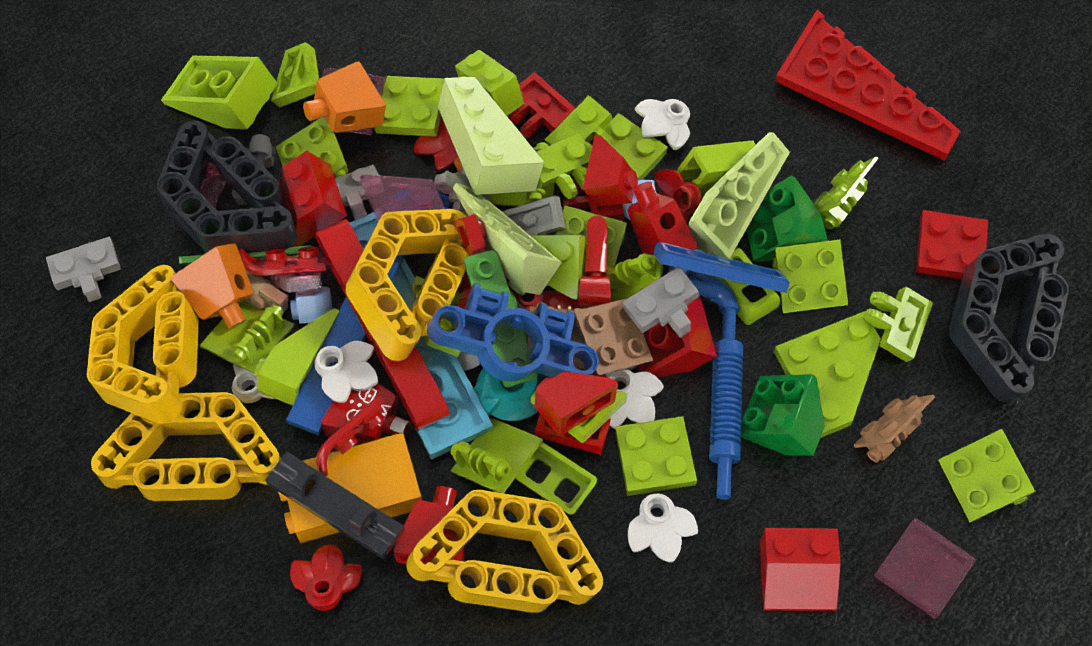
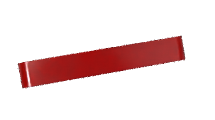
M344 219L315 232L317 242L368 340L374 346V351L415 428L419 431L450 415L448 406L417 347L415 346L409 356L401 361H394L386 357L345 292L346 284L364 250L348 220Z

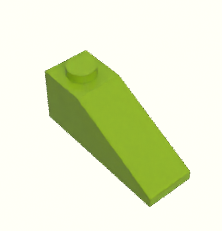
M333 308L275 345L267 358L262 357L254 372V376L258 377L257 391L293 406L340 310Z

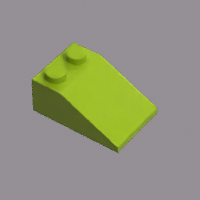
M192 55L161 101L164 105L223 128L248 129L255 121V117L263 105L269 100L270 94L278 83L259 57Z

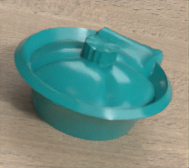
M483 368L478 376L474 391L488 416L493 415L502 420L518 421L531 417L538 412L531 403V395L546 377L537 373L538 376L534 380L506 388L502 380L493 377Z

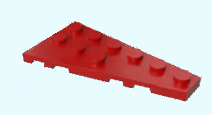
M816 10L777 73L775 82L945 161L960 130L933 107H926L915 97L916 93L912 89L901 86L894 80L895 75L861 46H854L844 37L845 33L837 26L833 28L824 20L825 16Z

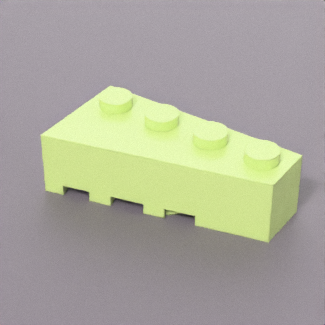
M475 77L445 78L438 109L474 195L536 191L544 165L541 157Z

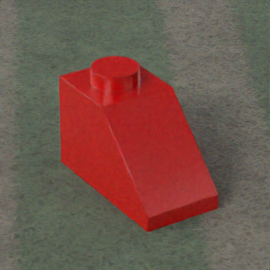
M601 135L594 136L583 190L596 207L632 203L634 188L638 185L636 172L632 170L624 157Z
M564 371L554 378L548 377L538 385L535 392L534 407L560 437L615 403L618 383L613 378Z

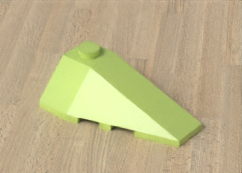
M769 132L704 195L688 224L698 246L696 249L704 250V253L730 259L790 153L774 133Z
M455 183L453 190L467 215L475 214L476 219L483 223L487 236L484 239L488 251L495 250L497 252L504 276L510 280L508 285L522 295H525L526 292L540 295L562 262L482 194L474 195L472 187Z

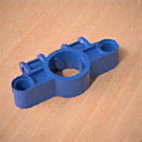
M478 283L473 284L465 309L451 305L442 306L435 312L427 324V334L434 343L478 356L482 367L490 375L503 381H518L527 377L532 372L553 378L564 371L591 375L599 365L597 352L592 347L570 340L575 319L574 312L567 311L563 313L547 308V304L542 302L538 305L535 314L521 308L506 309L509 299L508 292L496 293L481 288V285ZM439 319L448 320L452 324L453 331L447 332L443 330L438 323ZM511 324L515 329H524L533 343L528 358L532 360L529 365L520 367L515 362H503L495 354L492 346L496 337V333L492 332L495 326ZM573 357L583 362L584 371L574 366Z

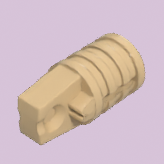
M246 270L253 294L244 301L260 309L277 305L284 312L288 308V296L280 291L279 287L271 281Z

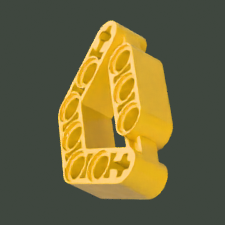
M459 210L394 211L383 214L346 284L345 292L381 351L391 360L401 361L406 359L420 337L428 336L427 324L435 312L442 306L450 305L466 270L463 261L465 257L469 256L467 251L461 246L462 243L454 221L467 217ZM437 253L411 310H409L387 274L397 255Z
M160 265L149 271L95 315L92 321L87 368L88 381L106 403L159 424L169 423L179 416L182 410V404L179 400V388L192 382L197 372L198 316L184 294L180 292L172 281L171 277L176 273L168 265ZM154 326L153 362L156 365V376L133 368L135 341Z
M218 392L179 393L182 410L175 420L166 424H159L131 413L98 449L91 461L92 470L102 483L109 488L117 489L124 485H136L148 500L177 501L229 499L238 494L242 483L259 482L267 485L265 479L278 465L281 458L275 446L234 394ZM228 409L235 410L231 416L221 417L224 411ZM200 410L199 414L194 418H186L191 411ZM222 434L241 460H228L227 458H149L164 440L171 435ZM247 434L254 435L250 442L239 443L243 436ZM142 437L138 444L129 446L133 438ZM262 453L264 459L271 465L265 467L263 464H260L257 457ZM231 474L228 481L221 484L215 483L220 475ZM159 475L156 483L145 485L150 477ZM195 475V478L189 484H180L185 476Z
M485 490L469 492L416 545L407 558L406 563L408 573L418 581L434 580L447 582L451 596L458 601L532 613L545 610L556 599L566 600L577 605L584 604L596 595L603 586V576L567 515L558 504L552 501ZM468 505L477 506L482 512V517L472 515L468 510ZM508 510L516 516L517 522L512 523L508 521L503 511ZM538 516L546 517L551 523V528L542 526ZM443 529L453 530L458 536V541L453 542L446 539ZM477 533L531 541L549 572L475 560L464 562L451 559ZM557 547L565 548L570 555V560L562 558L558 554ZM434 548L438 553L431 562L424 565L420 561L421 558H425ZM575 565L577 568L570 572L569 569ZM466 574L471 576L475 582V588L464 586L460 575ZM497 580L506 581L510 586L511 593L505 594L501 592L497 587ZM584 581L586 586L581 588L578 583ZM533 585L544 589L546 599H540L534 594Z

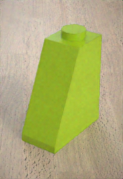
M754 141L693 147L676 171L680 173L685 182H692L699 188L703 199L704 195L756 144Z

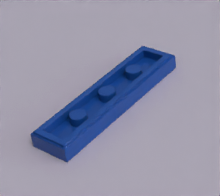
M659 242L656 243L653 252L661 264L787 293L790 284L788 279L779 270Z

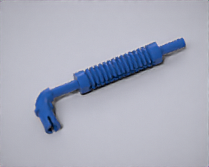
M687 270L685 275L697 288L699 295L717 303L719 311L723 314L722 340L714 343L717 357L713 359L709 460L718 464L717 498L730 499L731 466L740 461L743 344L735 340L736 314L739 313V305L734 292L726 284L722 283L719 278H711Z

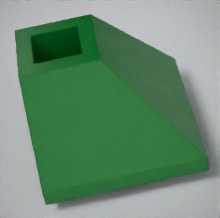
M793 176L769 188L746 229L753 261L755 262L771 261L773 258H776V247L828 241L820 212Z
M813 374L760 376L741 422V438L784 455L814 456L825 427L817 378Z

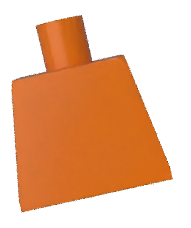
M358 61L320 78L316 82L314 100L304 102L303 109L309 121L324 117L333 132L339 133L382 126L386 104Z
M235 243L213 248L171 277L174 284L184 294L191 307L201 319L206 320L221 315L229 330L247 321L238 304L252 296L253 289Z

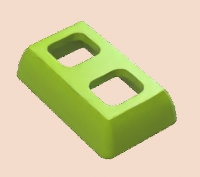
M736 248L730 259L737 258L741 262L753 264L740 248ZM716 277L734 292L739 305V313L737 315L747 325L775 310L781 304L780 298L774 290L763 288L767 295L752 303L742 293V290L748 287L749 284Z
M544 442L539 445L515 478V480L545 500L558 504L568 515L575 514L597 483V478ZM536 460L543 462L551 468L549 475L540 484L526 476L527 470ZM564 479L570 480L580 488L577 495L569 503L564 502L554 494V491Z

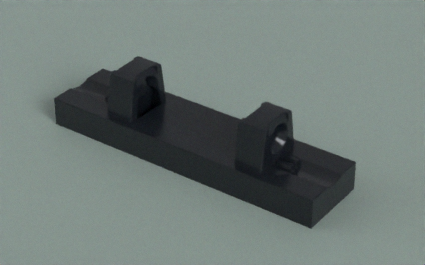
M288 452L285 453L278 465L265 479L267 485L382 559H385L405 531L402 524ZM311 480H314L316 483L305 495L306 486Z

